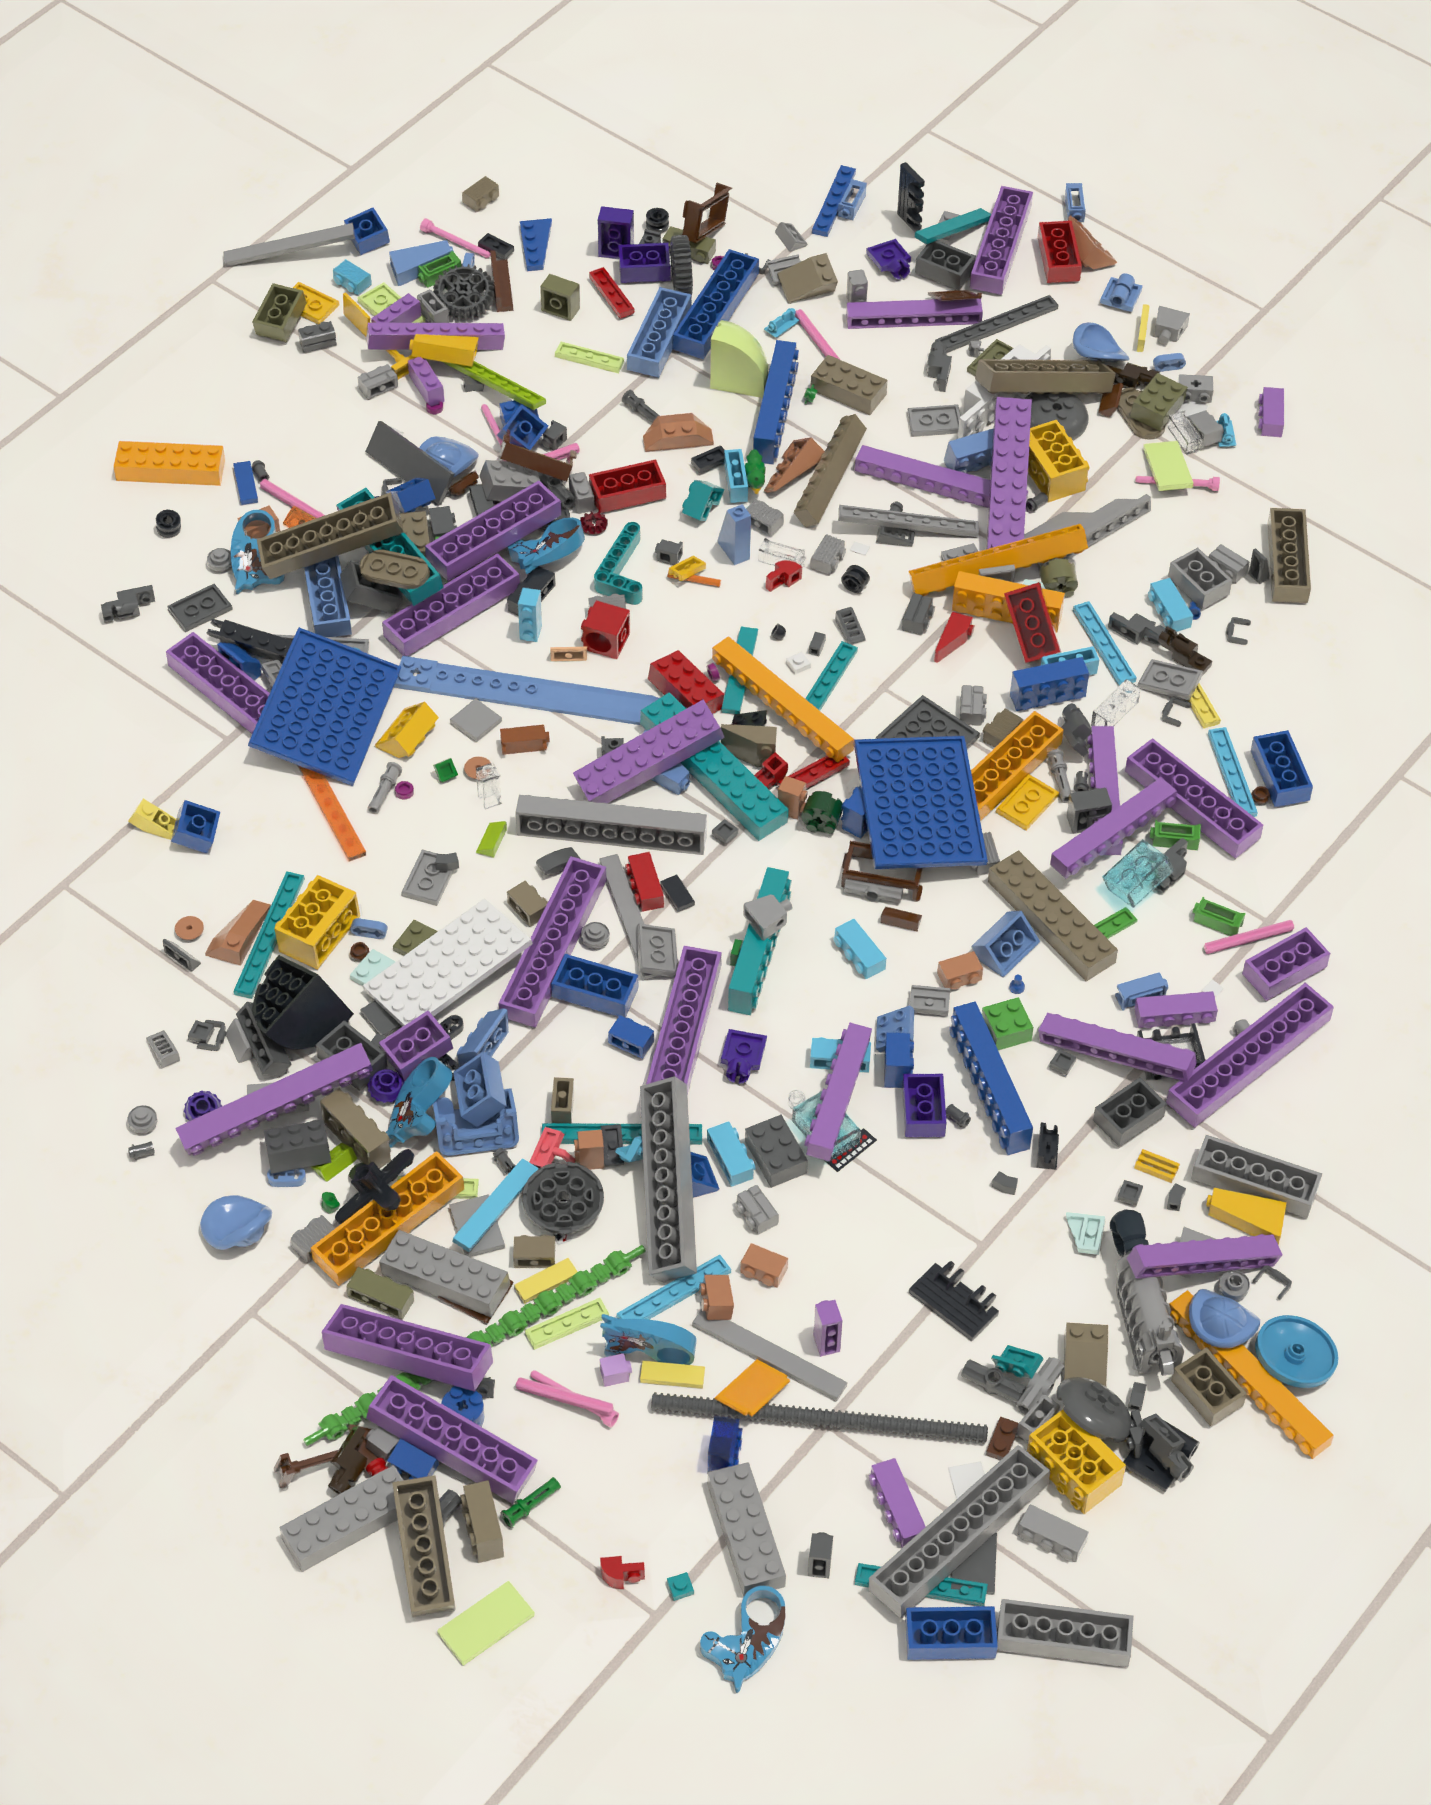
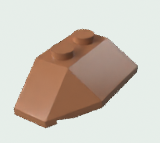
M693 413L658 416L643 435L645 452L714 445L712 429Z

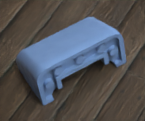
M512 1088L504 1089L507 1107L478 1127L463 1119L460 1109L454 1110L453 1103L449 1098H438L433 1103L440 1152L443 1155L452 1156L497 1150L499 1148H511L517 1145L519 1142V1132Z

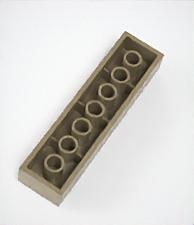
M979 359L975 379L992 394H998V392H1005L1007 394H1013L1014 392L1028 394L1029 392L1044 394V392L1059 394V392L1074 394V392L1104 394L1105 392H1112L1116 373L1100 360Z
M390 492L257 539L262 569L269 579H273L404 533L398 503Z
M1019 850L989 868L988 883L1016 911H1022L1029 924L1086 982L1116 963L1118 949Z

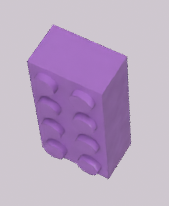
M1305 927L1245 960L1242 974L1267 1001L1326 968L1331 953Z

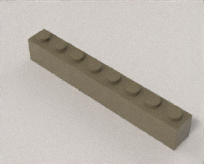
M856 414L846 415L840 419V423L834 431L831 441L827 444L819 464L815 467V471L809 479L802 497L797 502L793 513L805 527L819 524L867 430Z

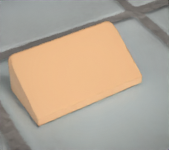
M587 646L550 647L551 661L587 660Z

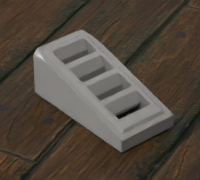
M165 1030L146 1037L162 1068L180 1061L179 1052Z

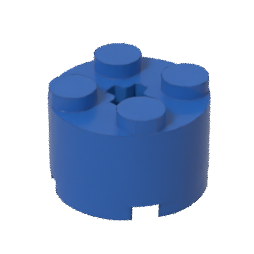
M457 1386L452 1387L443 1397L441 1404L482 1427L485 1419L482 1395L476 1390L472 1391Z

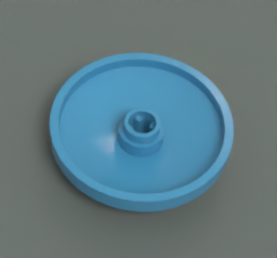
M1282 1315L1268 1320L1261 1327L1255 1341L1256 1354L1262 1366L1274 1378L1290 1386L1298 1388L1320 1386L1332 1377L1338 1365V1351L1329 1334L1316 1323L1299 1316Z

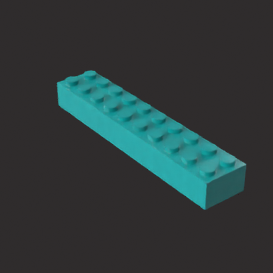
M669 692L641 710L640 724L648 731L686 708ZM720 741L680 762L758 841L788 823L789 809Z

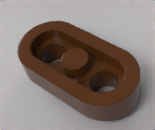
M473 471L450 486L448 490L451 495L459 496L465 492L464 488L478 483L479 475L476 471Z

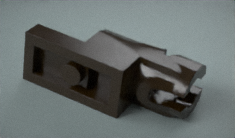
M1127 362L1124 369L1107 365L1116 373L1113 384L1122 383L1123 388L1137 389L1138 385L1146 387L1157 373L1160 374L1158 370L1151 369L1148 371V367H1141Z
M1167 626L1165 628L1166 633L1161 632L1158 643L1173 652V661L1184 667L1201 670L1204 675L1212 666L1213 661L1198 653L1199 646L1197 643L1186 638L1181 633L1177 634L1176 630Z
M360 1426L352 1428L330 1462L339 1469L335 1470L328 1487L338 1495L352 1488L349 1482H357L367 1464L368 1458L355 1450V1447L358 1448L365 1439L363 1435L366 1430Z

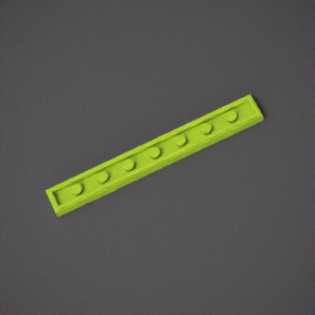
M475 361L472 367L443 362L532 410L546 404V398Z

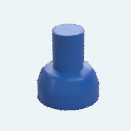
M1190 602L1189 609L1193 614V620H1197L1201 616V610L1197 607L1196 602Z
M1019 974L1015 975L1014 980L1009 985L1010 991L1014 994H1021L1025 990V984L1022 981V976Z

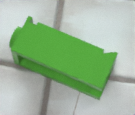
M451 251L442 258L423 266L419 265L418 279L429 288L435 285V280L439 279V275H443V270L448 272V268L455 269V265L457 268L461 267V260Z
M1155 820L1154 827L1150 828V838L1153 839V846L1171 848L1181 838H1184L1188 841L1187 850L1198 851L1201 824L1186 825L1157 822Z
M1202 897L1200 903L1196 902L1192 911L1195 914L1193 922L1229 936L1238 934L1239 927H1242L1244 924L1246 913H1239L1204 899L1205 897Z

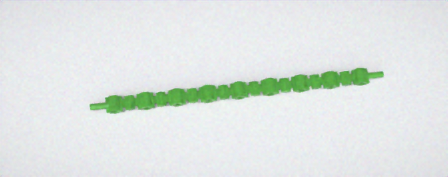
M640 1245L627 1254L621 1250L613 1251L603 1260L605 1265L601 1263L594 1265L590 1268L591 1273L587 1269L585 1271H578L568 1280L570 1285H567V1283L559 1285L555 1288L556 1293L553 1290L543 1291L533 1300L535 1305H532V1303L524 1305L520 1308L521 1313L517 1310L509 1311L498 1320L499 1326L496 1323L491 1324L485 1328V1334L482 1330L474 1331L466 1338L491 1344L493 1341L494 1344H497L506 1339L504 1334H507L509 1337L519 1335L528 1327L527 1321L530 1324L538 1321L541 1318V1313L544 1317L554 1315L563 1307L562 1301L565 1304L571 1302L576 1298V1293L579 1297L590 1294L594 1288L598 1287L596 1282L599 1281L600 1284L606 1282L611 1278L610 1274L614 1277L625 1274L632 1267L630 1261L646 1252L644 1246ZM406 1372L396 1376V1378L417 1390L421 1388L419 1383H422L424 1386L433 1381L432 1379ZM374 1392L363 1394L358 1401L354 1402L355 1408L351 1405L341 1411L342 1416H339L338 1413L325 1416L318 1423L321 1429L303 1439L305 1445L309 1446L323 1437H326L329 1441L336 1440L348 1430L346 1425H357L362 1421L360 1418L362 1416L367 1420L369 1405L377 1395Z

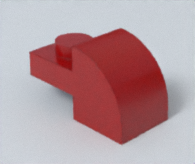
M790 560L776 562L775 571L770 572L766 576V589L772 592L782 584L789 588L802 579V566Z
M775 752L762 763L763 768L754 776L768 789L774 784L778 786V781L784 779L788 772V763Z
M622 1556L600 1557L601 1576L609 1586L615 1589H624V1581L635 1583L645 1580L644 1562L622 1564Z

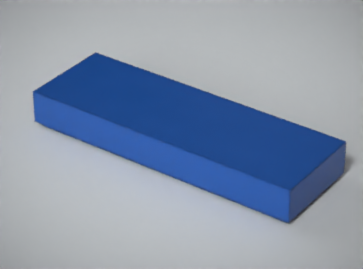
M251 462L233 463L241 505L258 503Z

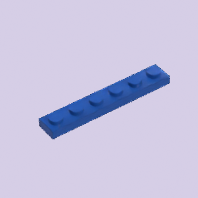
M840 165L814 223L812 234L828 237L838 215V204L841 202L851 179H854L856 168Z

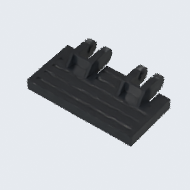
M907 162L900 164L897 214L916 232L922 229L920 224L922 223V216L919 213L923 211L924 200L922 198H924V191H922L921 187L925 186V180Z
M949 1261L942 1268L935 1262L909 1288V1294L970 1341H973L999 1315V1310L993 1306L985 1311L994 1302L996 1294L992 1292L982 1302H979L978 1299L987 1289L984 1285H981L975 1292L961 1281L953 1287L964 1275V1270L960 1268L948 1278L946 1275L952 1271L955 1263Z

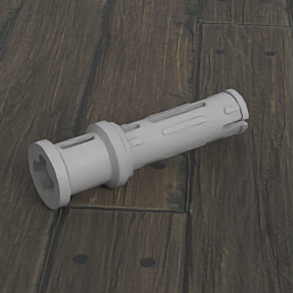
M1059 749L1052 750L1047 754V758L1052 765L1051 772L1056 777L1061 801L1068 803L1071 790L1066 775L1067 764L1063 760L1064 753Z
M387 763V769L380 777V785L367 808L371 813H379L389 790L396 785V778L403 770L398 763Z

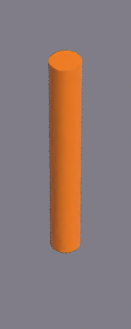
M674 574L667 575L668 578L679 579V577L675 578ZM693 575L685 579V581L720 587L721 585L720 579Z

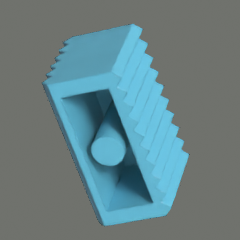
M346 259L340 265L333 268L335 283L344 286L349 292L359 295L372 285L371 274Z

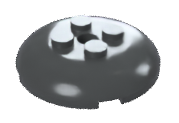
M1031 392L1025 398L1032 400L1030 428L1057 420L1065 428L1066 434L1072 440L1080 437L1087 429L1089 423L1087 408L1074 394H1067L1065 392H1059V394H1052L1050 392L1037 394Z
M572 1162L557 1165L551 1163L541 1167L529 1177L523 1189V1207L529 1219L539 1228L556 1234L574 1233L588 1227L599 1216L604 1204L603 1187L598 1177L588 1168Z
M1083 1377L1067 1378L1060 1383L1056 1391L1057 1399L1063 1402L1065 1405L1063 1410L1077 1425L1101 1439L1110 1437L1113 1438L1114 1442H1120L1128 1438L1130 1435L1129 1428H1132L1131 1415L1126 1405L1113 1391L1094 1380Z

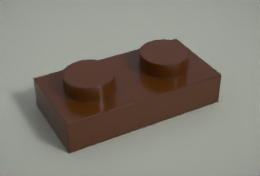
M1000 1416L986 1451V1456L1001 1460L1011 1451L1017 1436L1018 1422Z

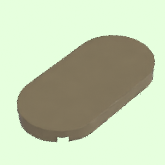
M1136 388L1123 389L1117 409L1136 436L1148 440L1162 436L1165 432V426L1161 431H1158L1130 417L1133 402L1143 390L1139 391Z
M374 550L371 554L367 553L363 556L359 565L361 574L366 580L403 589H415L422 586L428 580L430 574L428 565L422 558L387 550Z

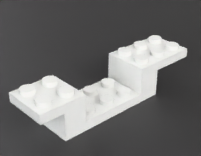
M1018 344L1002 359L1051 360V347L1045 345L1037 353H1034ZM977 380L965 389L963 415L959 418L958 439L981 432L988 423L994 421L995 403L998 394L989 393Z

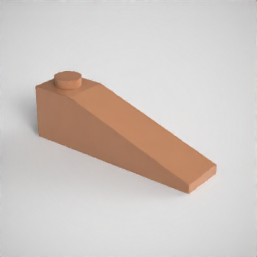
M1071 215L1068 217L1069 220H1072L1081 264L1084 267L1089 266L1092 269H1098L1117 263L1109 251L1101 246L1102 244L1092 236L1081 222Z
M812 437L793 440L782 455L783 462L779 463L776 467L778 472L771 476L764 491L766 493L777 491L812 466L818 464L825 451Z
M252 900L212 939L205 952V956L241 966L267 916L271 904Z

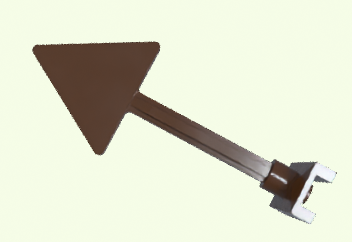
M350 1424L348 1427L349 1431H351L352 1428L357 1425ZM361 1427L366 1430L363 1435L365 1439L358 1448L355 1447V1450L368 1458L367 1466L378 1457L366 1448V1436L372 1429ZM338 1450L292 1462L289 1453L280 1455L273 1468L274 1472L280 1471L283 1476L279 1487L288 1486L294 1474L300 1473L301 1470L331 1462Z

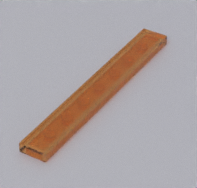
M297 765L348 861L366 856L365 848L325 775Z

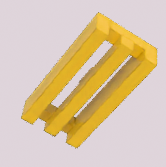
M693 555L671 566L668 574H674L675 578L679 577V580L683 581L706 569V562Z
M1142 1149L1134 1168L1172 1183L1180 1163Z

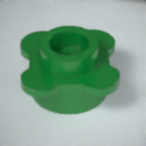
M812 384L811 388H807L803 397L806 398L805 404L807 401L813 402L818 390L813 388L814 384Z

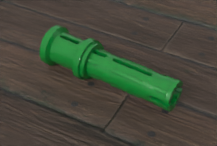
M552 1477L523 1500L517 1499L515 1504L509 1509L502 1510L500 1512L502 1519L509 1527L515 1526V1522L523 1516L527 1517L532 1508L544 1501L556 1490H559L561 1488L560 1483L555 1477ZM546 1490L544 1494L539 1496L537 1499H534L537 1495Z

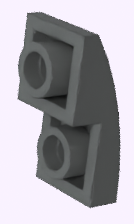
M568 847L539 858L536 864L544 875L561 873L570 856L581 858L572 847Z
M1134 1410L1131 1411L1132 1428H1129L1130 1435L1126 1439L1129 1451H1133L1135 1458H1139L1142 1451L1143 1427L1140 1425L1142 1422L1140 1411Z

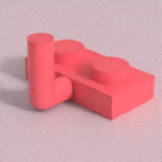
M545 1127L529 1162L541 1168L551 1164L555 1155L563 1158L566 1162L575 1163V1158L566 1150L559 1148L565 1134L561 1131Z

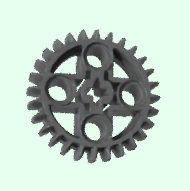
M686 235L672 236L670 240V259L674 291L692 295L693 273L689 238Z
M461 264V267L458 268L455 265V269L449 267L448 272L443 270V275H439V279L435 280L433 292L448 308V316H451L452 320L456 317L458 321L461 318H464L465 321H467V318L474 320V316L480 318V313L485 315V310H490V306L493 305V300H495V287L487 271L483 272L482 268L477 270L476 265L471 268L470 264L467 267Z

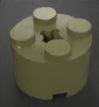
M1054 559L1049 561V565L1045 567L1043 565L1039 570L1041 583H1043L1045 589L1065 593V597L1074 595V591L1078 587V580L1073 562L1071 564L1067 559Z

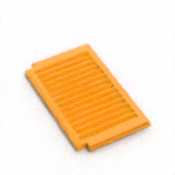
M756 1359L714 1399L745 1416L750 1415L752 1417L790 1382V1379L787 1378L788 1375Z

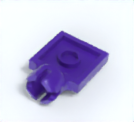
M896 239L866 248V254L881 272L889 271L898 280H901L899 275L904 279L909 275L910 265L908 263L911 262V256Z
M728 1029L721 1056V1064L727 1065L726 1077L729 1081L735 1083L736 1077L739 1076L738 1084H743L748 1081L752 1070H760L767 1043V1035Z

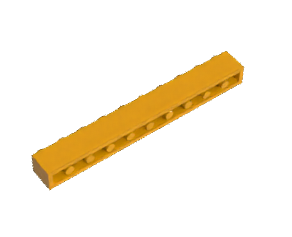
M1081 524L909 570L908 572L913 592L926 596L929 592L944 591L947 587H954L959 571L978 575L979 569L1014 565L1015 569L1020 567L1028 568L1034 563H1046L1049 559L1064 558L1067 554L1082 553L1085 549H1088L1085 529Z
M729 636L712 647V659L715 664L720 665L729 675L735 677L753 695L758 696L765 705L775 710L777 715L782 716L791 726L798 729L804 737L809 738L816 747L821 748L828 757L839 762L854 751V738Z
M1188 1290L1169 1303L1171 1308L1170 1316L1182 1328L1184 1334L1189 1338L1191 1337L1197 1343L1200 1350L1207 1347L1244 1389L1247 1395L1255 1401L1256 1406L1260 1410H1264L1269 1415L1271 1421L1279 1425L1284 1430L1285 1435L1299 1445L1300 1450L1304 1454H1308L1314 1459L1331 1445L1334 1435L1278 1379L1269 1374L1260 1361L1243 1344L1233 1348H1219L1209 1345L1196 1335L1189 1319V1306L1193 1295Z

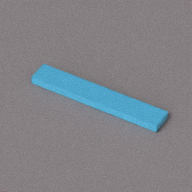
M1090 601L1073 606V612L1119 687L1136 682L1137 677Z
M1227 728L1209 729L1208 736L1231 799L1253 817H1257L1256 806Z
M522 1158L457 1232L452 1242L470 1252L523 1191L529 1177L539 1168Z
M719 1254L698 1266L696 1274L677 1278L616 1313V1317L619 1319L650 1320L699 1291V1284L703 1283L704 1275H728L731 1273V1268Z

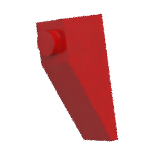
M956 612L951 613L935 649L934 662H940L963 645L969 635L972 636L975 625H972L973 617Z

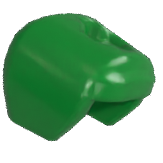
M324 1192L322 1194L321 1206L323 1210L327 1213H333L338 1210L340 1203L335 1194L332 1192Z

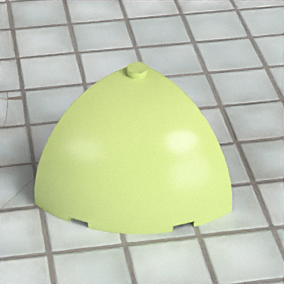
M724 320L719 321L718 327L716 326L711 337L710 388L763 398L769 370L762 346L749 331L740 325Z

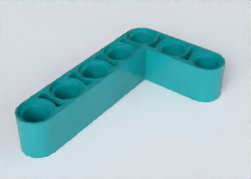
M628 522L624 526L594 574V589L596 592L606 596H611L612 594L624 595L625 602L631 605H638L642 602V584L619 574L641 540L640 525L637 522Z

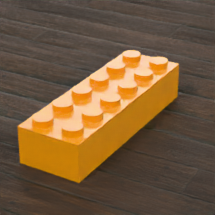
M119 441L114 462L116 481L221 486L225 465L224 448L219 445Z
M959 571L954 585L952 611L1013 624L1004 593L1028 585ZM1042 588L1057 633L1062 618L1065 593Z

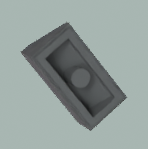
M165 938L162 940L164 952L189 971L193 972L201 965L198 959L176 943Z

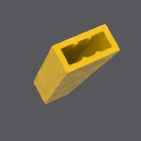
M415 334L414 340H410L409 350H412V357L472 367L477 354L479 337Z
M1214 1188L1212 1195H1208L1206 1207H1210L1209 1216L1251 1236L1260 1234L1274 1235L1279 1246L1287 1202Z

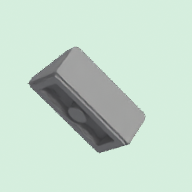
M785 222L778 224L775 233L790 252L808 245L793 224Z
M235 1018L226 1031V1037L237 1062L242 1063L252 1059V1052L240 1022Z

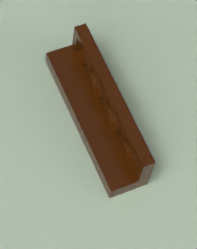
M490 251L497 312L514 311L508 260H496V252Z

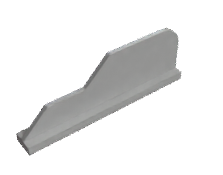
M1145 494L1138 499H1115L1094 512H1062L1024 534V539L1081 524L1085 529L1089 548L1150 512L1151 496ZM1071 553V554H1067V556L1064 557V558H1053V559H1049V561L1054 560V559H1067V560H1068V559L1072 558L1073 556H1075V555H1077V554ZM1049 561L1046 562V563H1039V562H1038V564L1040 565V568H1041L1043 565H1044V567H1045V566L1049 565Z

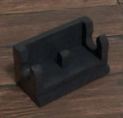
M1041 1122L1036 1168L1057 1170L1059 1144L1057 1125H1054L1053 1130H1048L1046 1123Z

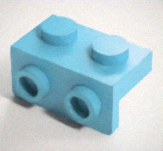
M642 1136L635 1137L631 1145L616 1149L615 1152L620 1155V1159L628 1163L643 1159Z

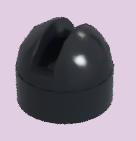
M777 623L771 632V636L776 639H782L786 635V629Z

